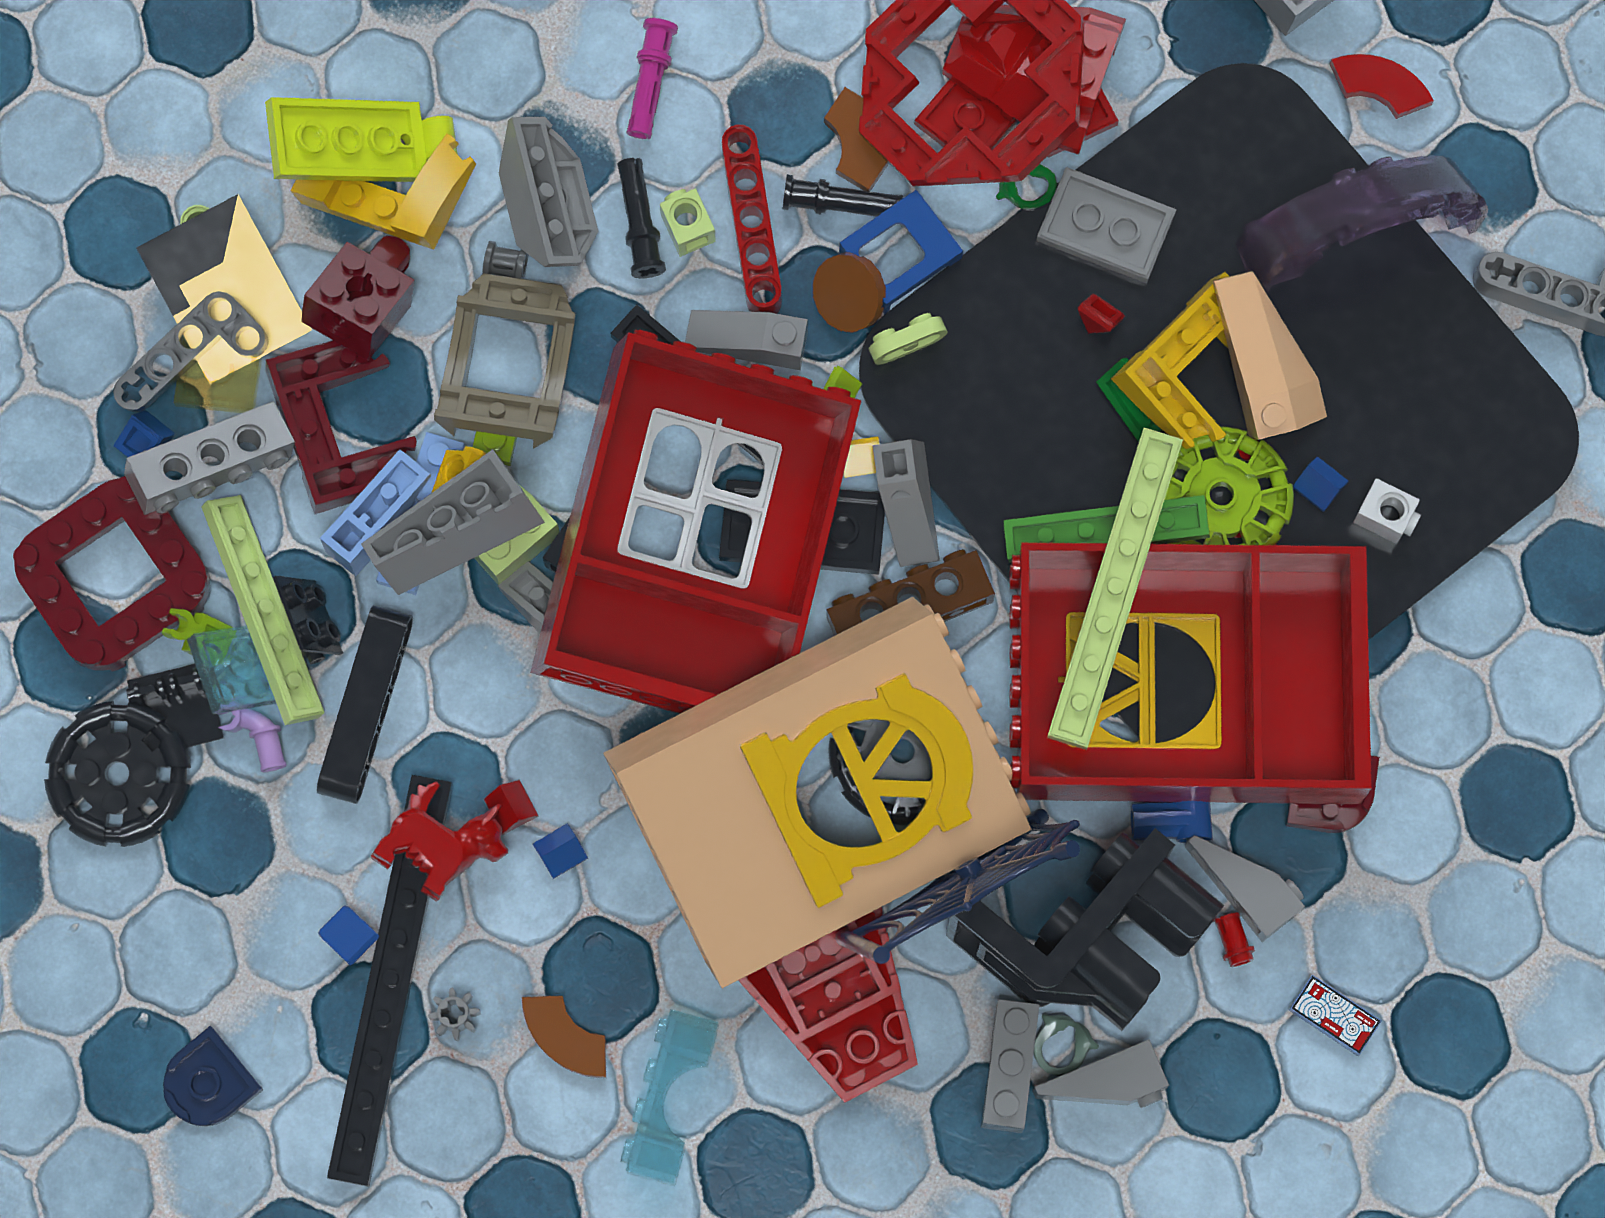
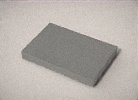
M1066 167L1036 241L1147 284L1175 216L1176 209Z

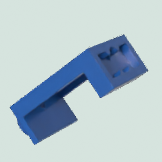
M917 189L839 242V254L850 252L859 256V250L892 226L900 224L906 228L924 252L925 257L921 262L889 284H885L886 298H883L881 307L884 308V315L890 311L891 304L943 268L950 267L963 256L961 247Z

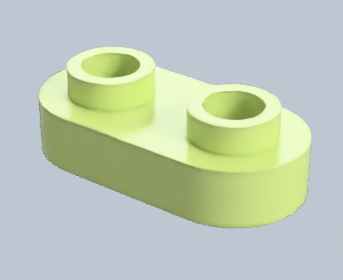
M926 313L909 322L910 326L895 332L891 328L878 333L873 337L874 343L868 348L874 363L881 365L894 361L941 340L948 333L940 316L932 317L930 313Z

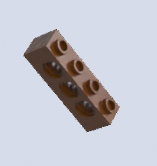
M962 549L943 558L944 563L929 568L928 564H924L906 572L907 578L892 583L891 579L877 582L868 588L869 593L855 598L853 594H848L831 602L832 607L827 609V620L835 636L863 622L860 615L865 610L875 609L881 613L897 605V601L901 596L912 594L919 599L923 606L929 604L934 614L939 613L944 622L993 603L995 592L977 550L966 553ZM944 579L951 580L957 586V591L952 595H942L936 590V583Z

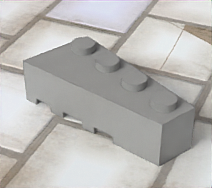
M492 449L361 543L377 570L397 595H400L545 522L513 475Z

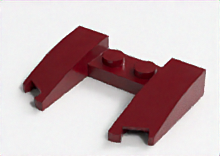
M334 340L266 359L265 371L277 406H280L285 424L295 441L294 450L314 515L352 503L399 450H402L405 454L406 451H415L417 443L415 436L341 457L319 393L386 369L390 363L383 353L375 360L372 358L367 360Z

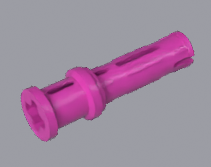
M647 18L644 20L643 28L646 30L643 48L637 53L640 70L626 133L638 139H650L652 136L664 70L668 69V66L671 65L672 58L669 56L672 37L678 31V26L675 23L660 18Z

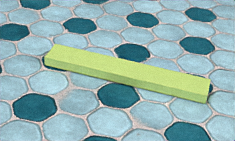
M241 495L206 501L201 506L284 724L290 725L318 719L325 713Z

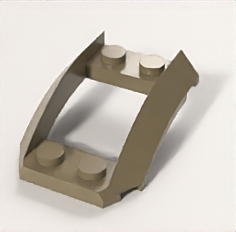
M483 273L472 283L471 290L465 295H458L451 343L440 388V398L434 413V420L452 436H455L456 428L526 438L533 440L534 449L552 439L554 435L568 368L576 313L569 306L568 297L562 285ZM479 315L554 326L540 398L466 387Z

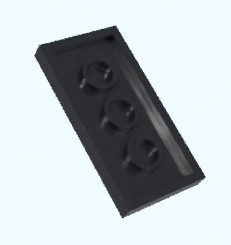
M727 479L726 491L755 498L759 494L762 482ZM839 490L820 570L879 575L885 517L880 493ZM724 508L719 561L742 563L752 523L749 515Z

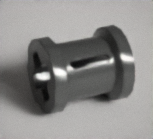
M489 241L484 256L482 274L492 273L524 279L529 255L522 249L518 251L498 247L496 242Z

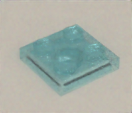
M247 626L194 633L187 639L212 714L277 704Z

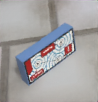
M1314 975L1309 978L1289 1009L1290 1012L1356 1056L1361 1054L1382 1020Z

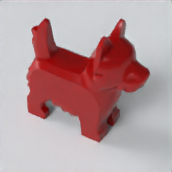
M438 782L428 784L426 787L418 785L417 795H410L408 808L392 822L388 835L379 841L371 855L372 860L388 870L395 859L394 855L406 852V858L413 860V866L420 867V872L428 873L421 892L436 902L443 895L445 886L467 870L477 859L484 858L491 862H497L508 854V849L501 840L502 827L495 818L501 808L500 804L493 806L486 813L467 821L458 831L450 830L426 813L429 803L440 786Z

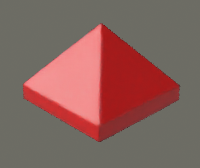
M1092 294L1078 307V312L1088 334L1110 332L1125 317L1121 311L1096 294Z

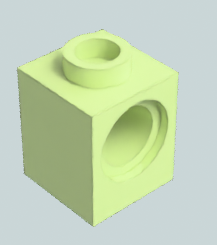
M696 188L688 192L685 189L674 191L665 197L664 202L660 203L661 217L679 257L716 242L715 229ZM683 213L693 214L697 218L694 223L686 226L676 221L677 217Z

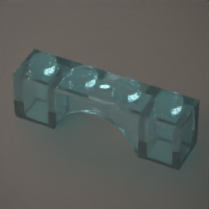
M671 1009L668 1019L660 1018L654 1042L661 1043L657 1059L649 1058L643 1082L650 1083L645 1099L638 1097L632 1117V1122L638 1123L635 1138L626 1139L620 1162L627 1163L625 1170L627 1174L675 1187L686 1145L670 1130L666 1123L664 1115L665 1098L671 1085L681 1075L693 1069L709 1066L719 1030L718 1022Z

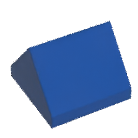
M1317 456L1293 485V489L1324 512L1349 481Z
M568 823L532 844L553 879L588 859Z

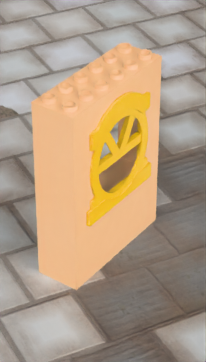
M911 597L603 753L706 965L721 988L956 869L964 862L979 857L1032 830L1026 816L1031 814L1030 808L1022 793H1016L1010 784L1012 769L1004 756L1000 758L993 745L999 743L998 738L988 721L984 722L977 709L982 707V703L973 686H967L962 678L961 673L966 671L963 661L955 649L951 650L944 637L949 635L947 626L939 613L934 614L929 604L923 606L914 597ZM870 719L889 721L888 728L863 762L848 730V724ZM905 731H912L924 744L932 766V779L930 781L873 779ZM829 733H832L882 840L880 843L864 847H846L828 842L816 835L801 816L796 796L798 775L810 751ZM880 796L924 798L926 802L918 816L904 830L897 832Z

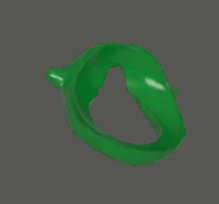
M1039 164L1028 175L1042 178L1048 182L1049 187L1044 196L1034 201H1026L1019 196L1015 182H1000L999 193L996 195V199L1006 198L1021 209L1041 207L1050 202L1055 194L1057 186L1056 176L1050 169Z

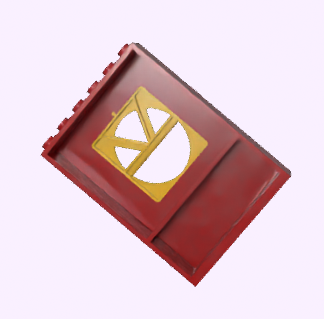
M1021 542L1019 555H1012L1009 573L1010 589H1017V595H1012L1009 612L1010 629H1017V635H1012L1009 651L1010 668H1017V675H1012L1009 690L1010 708H1017V715H1012L1010 724L1009 746L1010 748H1017V756H1012L1010 764L1012 769L1010 784L1012 788H1017V793H1022L1025 800L1203 801L1218 803L1303 804L1362 803L1372 789L1366 546L1151 544L1126 624H1138V663L1117 652L1113 664L1114 669L1138 683L1101 703L1088 748L1085 750L1047 738L1108 543ZM1154 622L1174 627L1193 638L1207 654L1215 675L1214 699L1202 721L1186 734L1161 743H1155ZM1139 701L1138 742H1130L1118 738L1100 726L1101 721Z

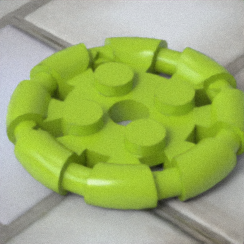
M1220 427L1226 433V436L1218 441L1212 442L1209 436L1205 435L1194 438L1195 446L1185 449L1181 445L1164 500L1205 495L1210 538H1206L1202 545H1229L1227 538L1235 537L1238 533L1241 534L1243 544L1239 545H1276L1281 539L1279 533L1283 525H1288L1294 506L1293 484H1288L1285 475L1288 469L1278 453L1264 440L1261 439L1258 442L1247 436V431L1231 427ZM1212 447L1216 457L1203 461L1200 450ZM1238 450L1252 456L1248 464L1234 457ZM1177 468L1188 472L1183 482L1173 477ZM1270 478L1273 488L1261 491L1257 479ZM1218 486L1226 487L1231 491L1233 499L1227 505H1217L1210 498L1211 490ZM1259 509L1270 516L1266 525L1254 520ZM1189 540V541L1173 542V543H1167V544H1201V543H1199V542H1197V541H1195V540Z

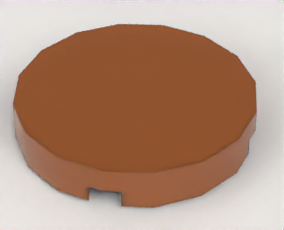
M844 252L826 259L819 266L813 280V298L818 312L827 324L839 331L853 333L872 326L881 317L884 309L881 308L883 298H886V287L880 271L871 260L864 256L859 257L853 253Z

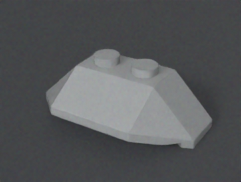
M511 117L507 124L498 173L516 246L544 267L579 266L585 259V255L598 233L580 158L567 142L551 128L552 124L546 117Z

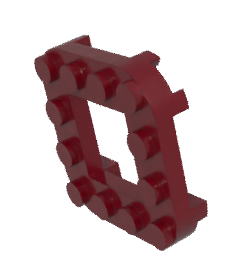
M125 476L101 484L32 530L24 537L13 553L16 577L24 591L72 659L81 667L92 670H111L113 672L125 667L126 664L124 662L163 636V628L173 629L179 625V619L169 613L171 608L187 610L194 617L195 612L202 613L205 609L203 606L207 601L210 591L211 578L206 566L168 511L164 513L154 511L144 515ZM125 521L166 581L99 626L58 565Z

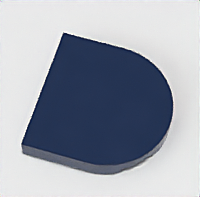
M212 1026L205 1029L173 1056L167 1065L163 1082L164 1098L170 1110L183 1121L195 1126H213L228 1120L263 1091V1088Z

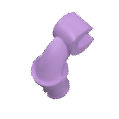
M230 703L222 704L216 709L215 713L222 715L232 712L235 716L230 724L218 728L231 733L238 732L242 728L250 731V738L255 740L261 772L276 771L287 766L278 732L281 731L279 725H275L270 719L257 711L240 708Z

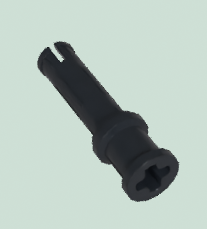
M626 158L619 161L617 166L629 224V231L626 233L625 241L626 245L631 247L634 265L630 268L631 275L639 279L652 278L666 271L665 262L660 260L657 243L660 240V232L653 226L642 159Z
M787 174L782 209L789 210L790 207L812 209L815 214L819 215L825 213L826 210L878 216L902 200L903 195L829 186V182H826L825 179L811 182L796 180L793 175Z

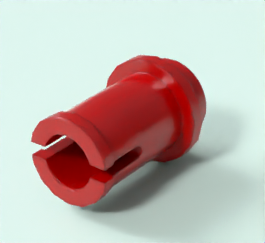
M1239 912L1230 913L1215 919L1214 922L1217 925L1226 952L1223 955L1224 961H1228L1230 967L1241 966L1253 961L1252 953L1255 949L1254 946H1249Z

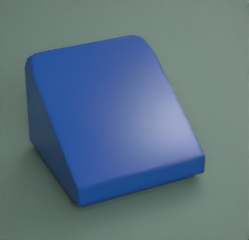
M142 411L130 417L113 446L125 456L131 457L171 441L175 433L152 414Z
M346 905L318 932L319 936L350 966L379 937L367 923Z

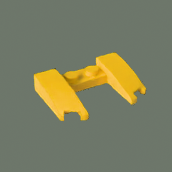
M446 134L419 172L406 195L366 181L296 180L290 191L303 205L434 250L476 163L471 157L462 160L453 150L459 143L452 135Z
M1226 272L1210 279L1186 303L1187 307L1144 350L1136 353L1111 378L1124 394L1158 427L1170 436L1183 439L1181 445L1185 449L1195 446L1194 438L1208 435L1211 441L1215 442L1226 436V433L1176 377L1215 337L1228 348L1213 284L1214 280L1229 277Z

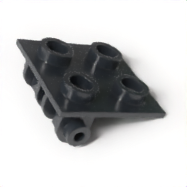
M274 576L273 580L303 658H308L310 664H315L325 659L324 654H343L339 643V630L329 618L325 607V594L321 587L316 584V581Z
M206 661L127 681L128 689H126L129 703L148 706L166 717L165 723L172 731L178 730L187 748L224 739L222 729L218 728L221 726L219 714L215 713L217 706ZM153 733L143 741L152 751L161 743Z

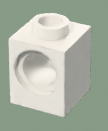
M1376 478L1353 523L1397 544L1403 533L1411 536L1421 516L1414 512L1420 500ZM1385 505L1393 506L1398 510L1400 519L1395 521L1385 519L1381 514L1380 507Z

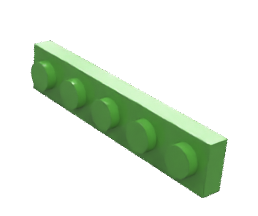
M1205 495L1164 500L1151 544L1210 538ZM1119 506L1004 520L1009 563L1012 561V555H1019L1021 542L1108 543Z

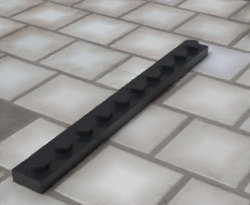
M411 775L404 811L408 808L410 795H417L418 785L426 787L428 784L438 782L440 786L429 803L426 813L445 826L453 787L452 782ZM406 852L395 854L394 856L395 859L378 932L379 937L375 946L327 1175L329 1180L369 1187L430 898L421 892L428 873L420 872V867L413 866V860L406 858Z

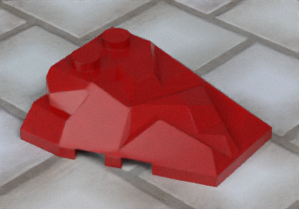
M1001 5L977 29L962 16L942 74L979 100L988 99L1001 108L1002 116L1012 122L1014 119H1017L1019 122H1022L1048 97L1027 77L1024 70L1051 44L1009 5ZM1073 7L1085 21L1079 127L1057 147L1078 155L1089 128L1093 109L1109 63L1115 54L1126 22L1125 18L1091 7Z

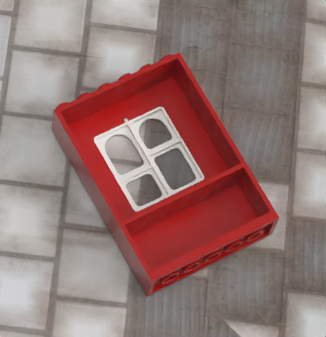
M635 330L634 334L628 332L613 347L530 673L681 714L800 654L861 400L850 397L851 392L843 388L828 387L827 390L812 386L813 381L805 377L791 375L787 379L773 375L774 370L764 365L751 364L749 368L736 364V359L732 356L722 353H712V356L696 352L697 347L692 344L674 341L673 345L657 341L658 336L654 333ZM672 425L684 426L690 429L698 437L701 445V457L692 493L688 499L656 492L646 488L644 485V477L653 442L663 428ZM735 443L746 444L760 454L764 464V475L757 497L749 498L718 489L713 485L712 477L716 461L720 452L727 446ZM709 504L742 512L751 517L752 523L738 577L734 579L698 570L692 564L704 509ZM639 506L652 507L682 517L684 525L677 553L673 560L666 561L634 552L629 548L628 541L635 513Z

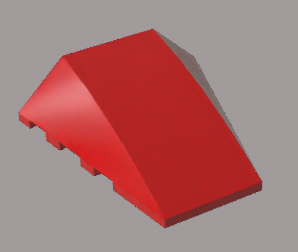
M882 907L738 980L844 1103L918 1065L891 951L888 962L879 964L839 945L835 939L837 932L844 929L851 932L882 916ZM886 928L874 930L862 936L881 946L889 941Z

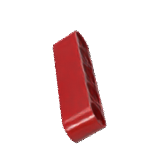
M734 125L729 127L722 136V156L746 304L749 312L777 314L782 305L781 282L757 138L750 127ZM737 142L746 143L750 147L741 154L734 153L729 149L731 145ZM742 179H750L756 183L755 187L748 191L740 190L735 185ZM748 216H756L762 220V223L755 228H748L741 222ZM754 253H762L768 257V260L762 265H753L747 259ZM768 290L774 294V298L770 302L760 303L754 299V295L758 291Z

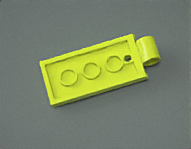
M271 97L265 102L274 179L414 182L427 162L426 160L430 158L444 136L449 134L455 138L453 118L450 116H433L421 120L419 102Z

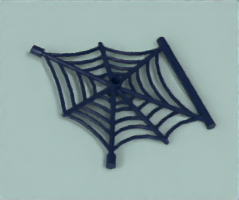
M1037 809L1027 818L1032 830L979 857L972 858L956 869L936 878L935 881L920 892L870 923L851 932L844 929L838 931L835 937L836 942L876 963L884 964L890 959V951L899 944L949 917L963 911H970L974 904L1016 877L1049 860L1057 859L1063 861L1078 856L1080 847L1076 841L1070 840L1063 843L1061 841L1071 831L1077 829L1080 823L1078 820H1072L1067 823L1047 825L1045 823L1049 820L1048 813L1044 809ZM1031 831H1051L1041 834H1029ZM1022 839L1032 841L1028 844L1017 845ZM1051 845L1050 850L1045 851L1047 847ZM931 905L923 913L917 910L921 907ZM916 916L906 927L900 921H895L904 917ZM889 927L897 928L896 934L882 946L862 937L874 930Z

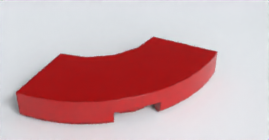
M1353 54L1340 56L1330 61V67L1344 98L1363 96L1376 99L1387 106L1396 119L1432 106L1434 102L1430 92L1419 78L1392 60L1374 55Z

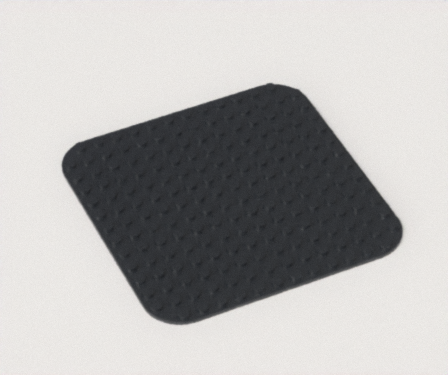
M1229 64L1214 68L1200 75L1076 169L1078 172L1176 209L1175 216L1147 284L1036 241L1052 202L1051 199L1050 202L1041 207L1020 211L963 254L959 261L950 267H946L888 311L868 334L859 361V381L862 383L860 388L865 404L872 416L893 442L910 439L924 442L930 487L1009 582L1011 563H1009L1007 558L1004 520L1120 505L1139 442L1096 381L1122 358L1126 357L1130 360L1136 353L1144 350L1187 307L1186 303L1210 279L1223 272H1226L1230 277L1253 271L1318 377L1327 415L1326 418L1298 430L1263 438L1262 440L1278 453L1288 470L1285 472L1288 484L1294 485L1306 467L1317 456L1349 481L1324 512L1293 489L1294 506L1289 524L1283 525L1279 533L1281 539L1276 545L1366 546L1368 641L1555 494L1570 475L1579 448V429L1576 415L1570 401L1558 384L1310 96L1288 76L1272 68L1257 64ZM1092 294H1096L1125 315L1124 319L1110 332L1089 334L1078 312V307ZM926 313H930L932 317L940 316L948 333L941 340L894 361L881 365L874 363L868 348L874 343L873 337L878 333L891 328L895 332L910 326L909 322ZM1215 337L1176 377L1220 427H1231L1247 431L1229 349ZM1212 447L1200 450L1203 461L1216 457ZM1237 452L1236 455L1234 456V457H1236V458H1238V459L1244 461V462L1247 463V464H1248V462H1249V461L1243 460V459L1240 457V455H1239L1238 452ZM1177 468L1173 477L1183 482L1188 472ZM1270 478L1257 479L1261 491L1273 488ZM1376 478L1420 500L1414 512L1421 516L1411 536L1403 533L1397 544L1353 523ZM1223 486L1215 487L1210 492L1211 500L1217 505H1227L1233 499L1231 491ZM1385 505L1380 507L1381 514L1385 519L1390 521L1400 519L1398 510L1393 506ZM1259 509L1254 520L1266 525L1270 516ZM1242 537L1227 538L1229 545L1243 544ZM1206 538L1197 539L1195 541L1203 544ZM1154 622L1155 743H1161L1186 734L1202 721L1214 699L1215 675L1207 654L1193 638L1174 627ZM1126 624L1117 652L1138 663V624ZM1112 667L1103 698L1107 700L1138 682ZM1139 701L1116 714L1130 731L1139 738Z

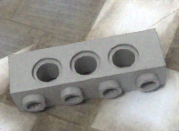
M273 401L128 457L126 459L124 475L144 515L154 511L164 513L175 508L179 501L193 496L195 499L203 498L211 494L217 486L227 482L231 484L241 483L251 477L253 472L265 467L268 470H273L283 466L291 458L295 441ZM249 442L255 445L257 450L252 452L244 451L239 447V444ZM208 456L215 457L221 464L209 466L202 459ZM177 471L184 478L181 480H171L166 477L165 473Z

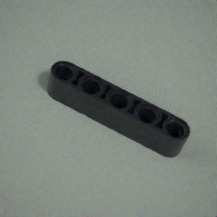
M374 605L371 607L320 771L317 794L354 804L359 802L409 640L413 616Z

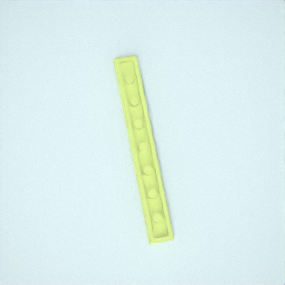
M1143 428L1047 738L1085 750L1088 748L1183 439Z

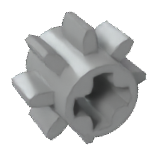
M450 988L448 998L444 1000L436 996L433 998L438 1005L437 1012L428 1014V1018L432 1021L440 1020L442 1023L436 1031L439 1036L444 1035L449 1030L452 1032L454 1039L459 1041L461 1031L465 1029L473 1033L476 1031L471 1024V1019L481 1015V1011L477 1008L469 1009L467 1006L473 998L470 993L465 994L460 999L457 997L455 990ZM457 1005L460 1011L465 1012V1015L458 1017L457 1024H452L449 1018L444 1017V1014L451 1013V1006Z

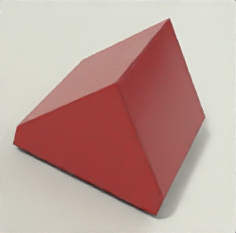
M520 780L499 785L484 798L489 809L497 804L501 805L495 818L502 827V835L538 817Z

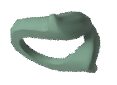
M1042 1015L1044 1025L1035 1038L1034 1058L1045 1072L1062 1076L1077 1070L1083 1064L1089 1050L1098 1049L1099 1045L1094 1042L1089 1030L1083 1024L1075 1022L1067 1015ZM1068 1026L1074 1027L1076 1031L1073 1061L1061 1068L1050 1066L1042 1055L1044 1042L1049 1037L1057 1034L1058 1031H1064Z

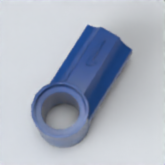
M1182 801L1131 805L1130 821L1133 841L1145 840L1154 828L1168 839H1176L1179 843H1186V839H1191L1193 836L1206 841L1213 840L1210 802Z

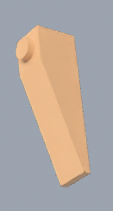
M1249 271L1214 280V289L1248 435L1259 440L1298 430L1326 418L1327 415L1318 377L1254 272Z

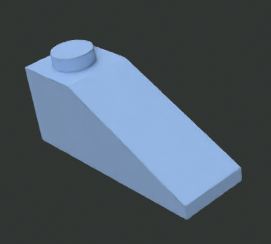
M399 450L320 537L325 552L356 577L370 561L361 543L405 513L423 489L431 474L402 450Z

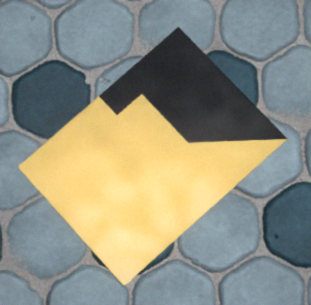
M239 194L136 248L177 324L207 295L212 292L222 291L231 295L266 332L268 337L267 349L261 356L253 359L243 358L221 338L198 360L209 384L312 331L309 326L301 322L302 311ZM224 300L214 303L210 311L213 320H226L232 310L230 303ZM189 328L183 333L190 349L196 348L202 342V332L198 328ZM253 329L243 331L238 339L240 348L243 350L254 349L259 343V334Z

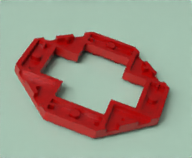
M895 0L866 28L865 45L867 46L866 65H863L861 91L863 110L862 116L859 118V133L912 186L1022 181L1079 127L1085 21L1065 0ZM1006 2L1051 44L1024 70L1027 77L1048 97L994 149L991 150L965 126L937 153L893 110L919 84L917 78L897 57L951 5L977 29Z

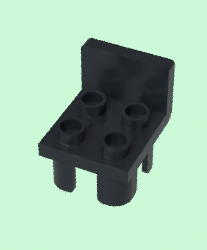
M1154 828L1140 846L1126 834L1121 833L1092 868L1091 872L1093 874L1085 883L1098 894L1097 898L1086 910L1069 896L1037 934L1039 938L1034 945L981 901L974 904L970 911H963L950 917L946 936L1025 1003L1040 1005L1039 1008L1045 1007L1050 1003L1093 1007L1118 1029L1123 1031L1146 1004L1149 995L1160 983L1161 976L1158 970L1111 932L1115 925L1125 915L1172 955L1183 957L1200 939L1225 905L1168 859L1175 844Z

